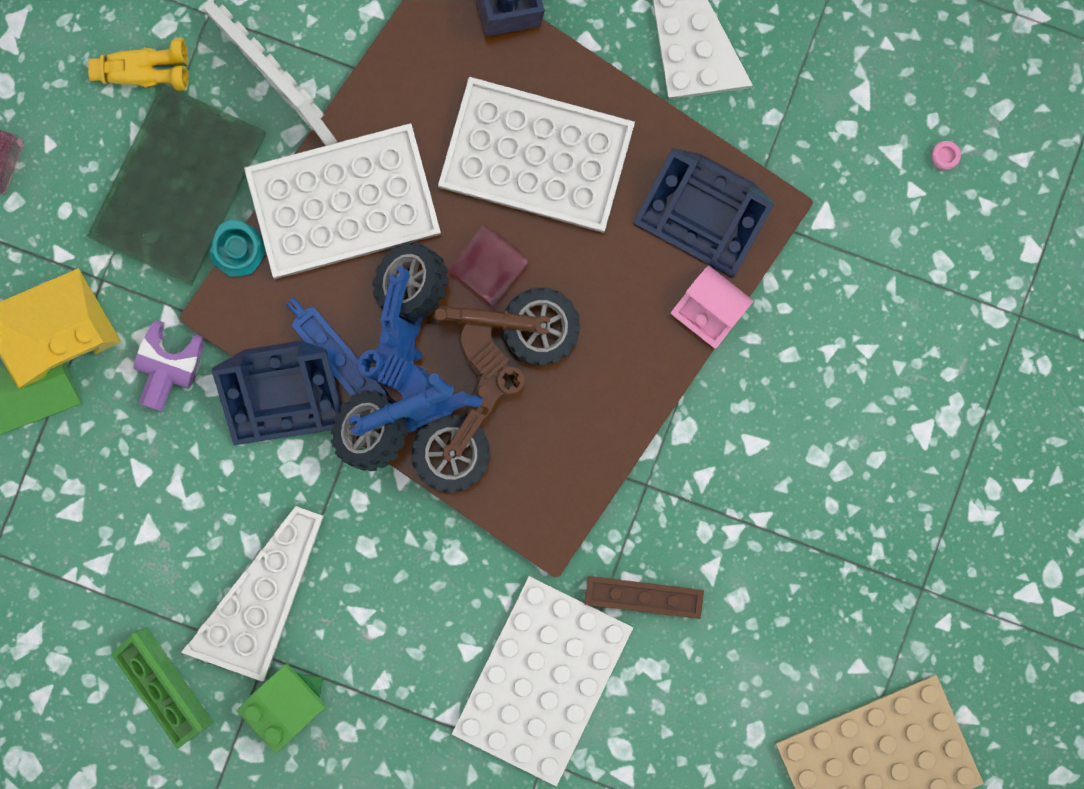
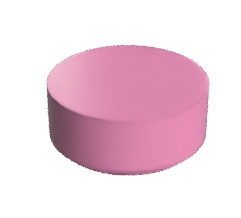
M951 141L938 143L931 152L933 165L942 171L953 169L961 159L959 147Z

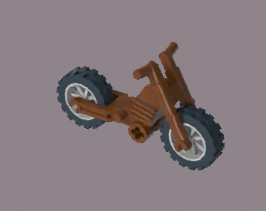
M537 287L526 290L512 299L504 313L473 308L460 309L440 306L428 317V321L432 325H436L440 321L456 322L457 325H464L459 334V345L468 365L479 376L472 395L482 398L481 406H467L464 416L449 414L423 425L414 436L411 447L412 466L418 477L429 487L438 491L453 493L467 490L481 479L488 468L490 452L488 439L479 426L483 419L489 415L496 400L501 395L517 393L524 385L523 373L518 368L507 365L509 359L494 344L491 338V329L503 332L502 338L506 342L508 350L517 359L530 365H549L558 362L566 357L576 345L581 329L578 320L580 318L578 311L573 307V302L570 299L568 300L563 293L547 287ZM542 305L540 317H535L529 308ZM547 306L558 315L551 319L545 316ZM560 319L562 325L561 332L550 328V324ZM521 333L531 334L527 342L523 339ZM548 333L559 337L551 346L548 345L546 337ZM541 336L544 348L531 346L534 339ZM511 374L514 376L511 381L515 385L505 388L503 386L505 380L502 377ZM451 431V436L445 444L438 435ZM434 439L441 446L439 452H429L430 445ZM468 446H471V459L461 456L463 450ZM440 456L442 462L437 469L433 467L429 457ZM456 459L469 464L460 473H458ZM448 461L451 463L454 475L440 473Z

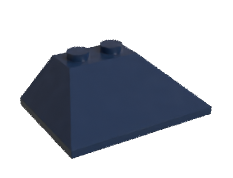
M672 148L633 223L726 274L735 277L775 202L754 182L701 154Z
M304 341L245 349L212 368L213 378L233 445L329 431L335 425L334 417L336 413L339 414L342 410L327 350Z

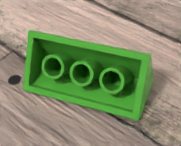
M148 628L131 634L111 654L176 749L182 747L214 723Z

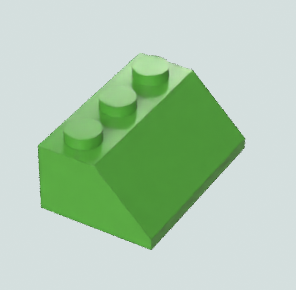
M67 362L50 369L45 378L20 389L16 386L6 366L0 367V435L82 404Z

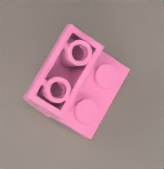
M708 265L670 314L716 349L754 301Z

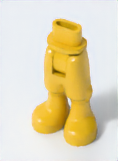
M176 37L171 40L168 49L159 51L144 47L138 50L114 52L107 56L106 54H101L100 58L88 60L89 80L102 81L103 84L136 85L144 88L153 87L157 84L172 85L177 91H187L189 73L185 67L188 65L186 41L183 37ZM157 65H177L171 69H153Z

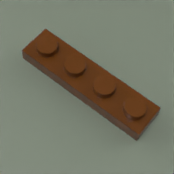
M588 576L585 605L701 619L704 590Z

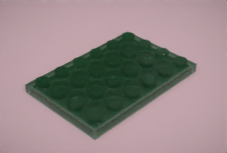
M162 83L87 237L192 286L210 250L214 234L219 225L223 223L246 176L244 168L251 166L266 132Z

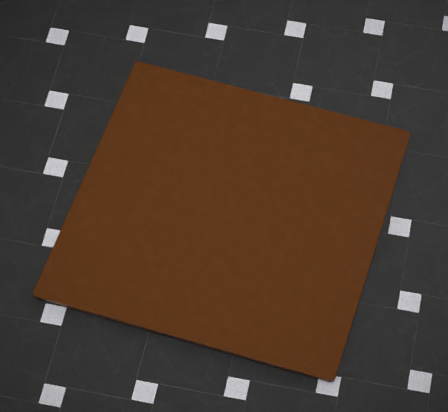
M403 0L323 112L324 116L321 120L337 140V143L412 124L441 232L439 236L416 242L428 247L441 256L444 260L443 264L448 268L446 277L449 278L448 286H445L444 291L446 294L438 302V308L440 306L460 309L473 308L504 313L512 299L520 293L532 288L547 287L563 293L568 300L570 299L573 302V307L579 314L580 319L578 320L581 329L578 334V341L571 352L560 361L549 365H530L520 361L508 350V346L502 338L503 332L491 329V338L494 344L509 359L507 365L518 368L523 373L525 381L519 392L501 395L496 400L489 415L483 419L479 426L489 442L490 460L488 461L486 472L476 484L467 490L450 493L433 489L418 477L412 466L411 447L414 436L422 426L413 432H408L407 436H404L403 441L405 444L403 448L397 452V458L394 461L390 460L388 464L552 577H559L715 349L670 314L708 265L750 297L811 208L813 201L810 197L544 19H542L541 26L485 36L476 0ZM469 77L635 122L604 233L438 188ZM311 130L294 154L326 145L317 133ZM672 148L701 154L754 182L775 202L735 277L726 274L633 223ZM254 210L245 224L253 226L262 237L256 211ZM393 248L278 279L273 278L265 249V256L252 274L230 277L215 266L181 313L180 320L233 357L245 349L304 341L292 327L296 316L286 306V303L288 301L291 302L290 299L295 297L305 310L315 307L355 355L360 358L365 351L376 350L379 346L382 331L380 319L383 309L378 307L376 304L378 300L373 297L375 287L372 286L373 278H376L377 275L375 273L377 266H381L382 258L386 254L389 255ZM419 264L417 273L423 269L422 264ZM408 293L406 294L403 300L408 299ZM542 305L530 307L529 310L535 317H540ZM547 306L545 316L551 319L558 315ZM428 317L422 318L419 335L415 337V348L422 352V357L420 360L414 361V364L424 368L430 375L433 373L438 374L447 384L454 387L452 395L461 391L472 395L479 376L468 365L459 345V334L464 325H457L456 322L440 321L438 324L432 325L429 323ZM558 319L551 323L550 328L561 332V320ZM521 333L523 339L527 342L531 334ZM550 333L546 334L549 346L554 344L559 338ZM541 336L536 337L531 346L544 348ZM371 363L370 368L375 367L376 363ZM511 374L502 377L505 380L503 385L505 388L515 385L511 381L514 377ZM334 376L342 405L344 402L350 401L351 395ZM382 385L389 393L388 397L396 402L403 399L397 390ZM467 406L456 409L451 414L464 416ZM451 431L438 435L445 444L451 436ZM435 439L430 445L429 452L440 451L441 446ZM471 446L466 447L461 456L471 459ZM440 456L429 457L431 464L437 469L442 459ZM459 459L455 460L458 473L465 470L469 465ZM450 461L445 464L440 473L454 475Z

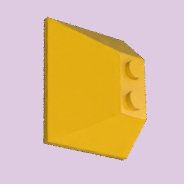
M79 268L0 302V358L18 389L45 378L48 371L56 366L92 350L94 354L100 353L121 342Z

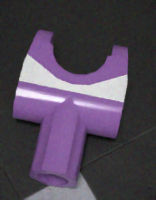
M155 320L141 342L134 361V370L149 375L138 403L163 412L173 384L187 389L191 387L200 366L204 348V336L195 334L191 343L183 351L176 354L167 353L163 346L164 337L162 336L165 323Z

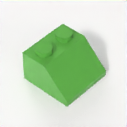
M285 664L236 711L271 750L277 754L327 706L288 664Z

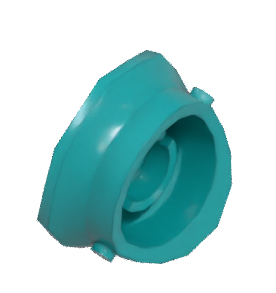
M229 219L220 224L211 241L210 255L212 263L228 276H244L252 274L265 256V247L261 235L253 226L239 220Z

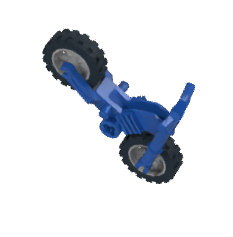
M406 242L401 247H394L389 255L386 254L382 258L381 266L378 265L375 270L377 275L376 278H373L372 286L375 287L373 297L378 300L376 302L378 307L383 309L380 319L382 325L380 342L376 350L365 351L358 361V370L362 375L372 380H377L378 383L388 388L397 390L403 399L396 402L394 399L377 391H361L360 395H352L350 401L344 402L340 408L342 410L339 414L336 413L334 417L335 425L331 427V434L333 435L331 444L332 447L336 448L335 454L337 457L343 459L344 463L362 471H377L378 467L383 469L389 465L388 462L390 460L394 461L398 456L397 452L405 444L403 439L404 436H407L408 432H413L420 426L447 416L452 411L463 406L480 407L482 404L480 396L469 395L464 391L452 395L454 392L452 385L447 384L438 374L433 373L430 375L424 368L414 364V361H418L422 357V352L415 348V337L419 335L422 318L428 317L431 310L435 311L438 308V302L446 294L444 291L445 286H448L449 278L446 277L448 268L443 264V258L433 250L417 242H414V244ZM419 264H422L423 269L417 273ZM408 293V299L403 300L406 294ZM371 363H376L375 367L370 368ZM367 443V449L361 450L364 444Z

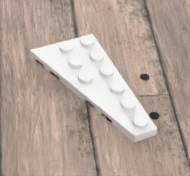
M212 0L207 1L202 7L213 22L240 49L250 63L256 66L263 74V77L289 106L298 113L308 127L317 133L326 146L337 143V140L321 120L324 114L313 103L314 100L303 88L300 89L297 86V82L287 71L284 72L281 69L280 64L271 54L266 57L262 54L265 51L263 46L254 37L251 40L246 37L249 35V32L239 21L236 23L231 21L234 17L223 4L218 8Z
M652 0L668 100L752 88L753 85L708 0Z
M295 506L274 533V536L255 557L252 564L244 571L181 653L264 682L324 516Z

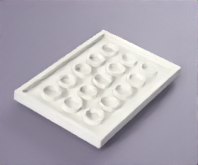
M469 77L438 188L604 233L635 122Z
M411 123L244 168L274 279L394 248L406 242L412 243L441 235Z
M529 576L452 735L557 787L633 627Z

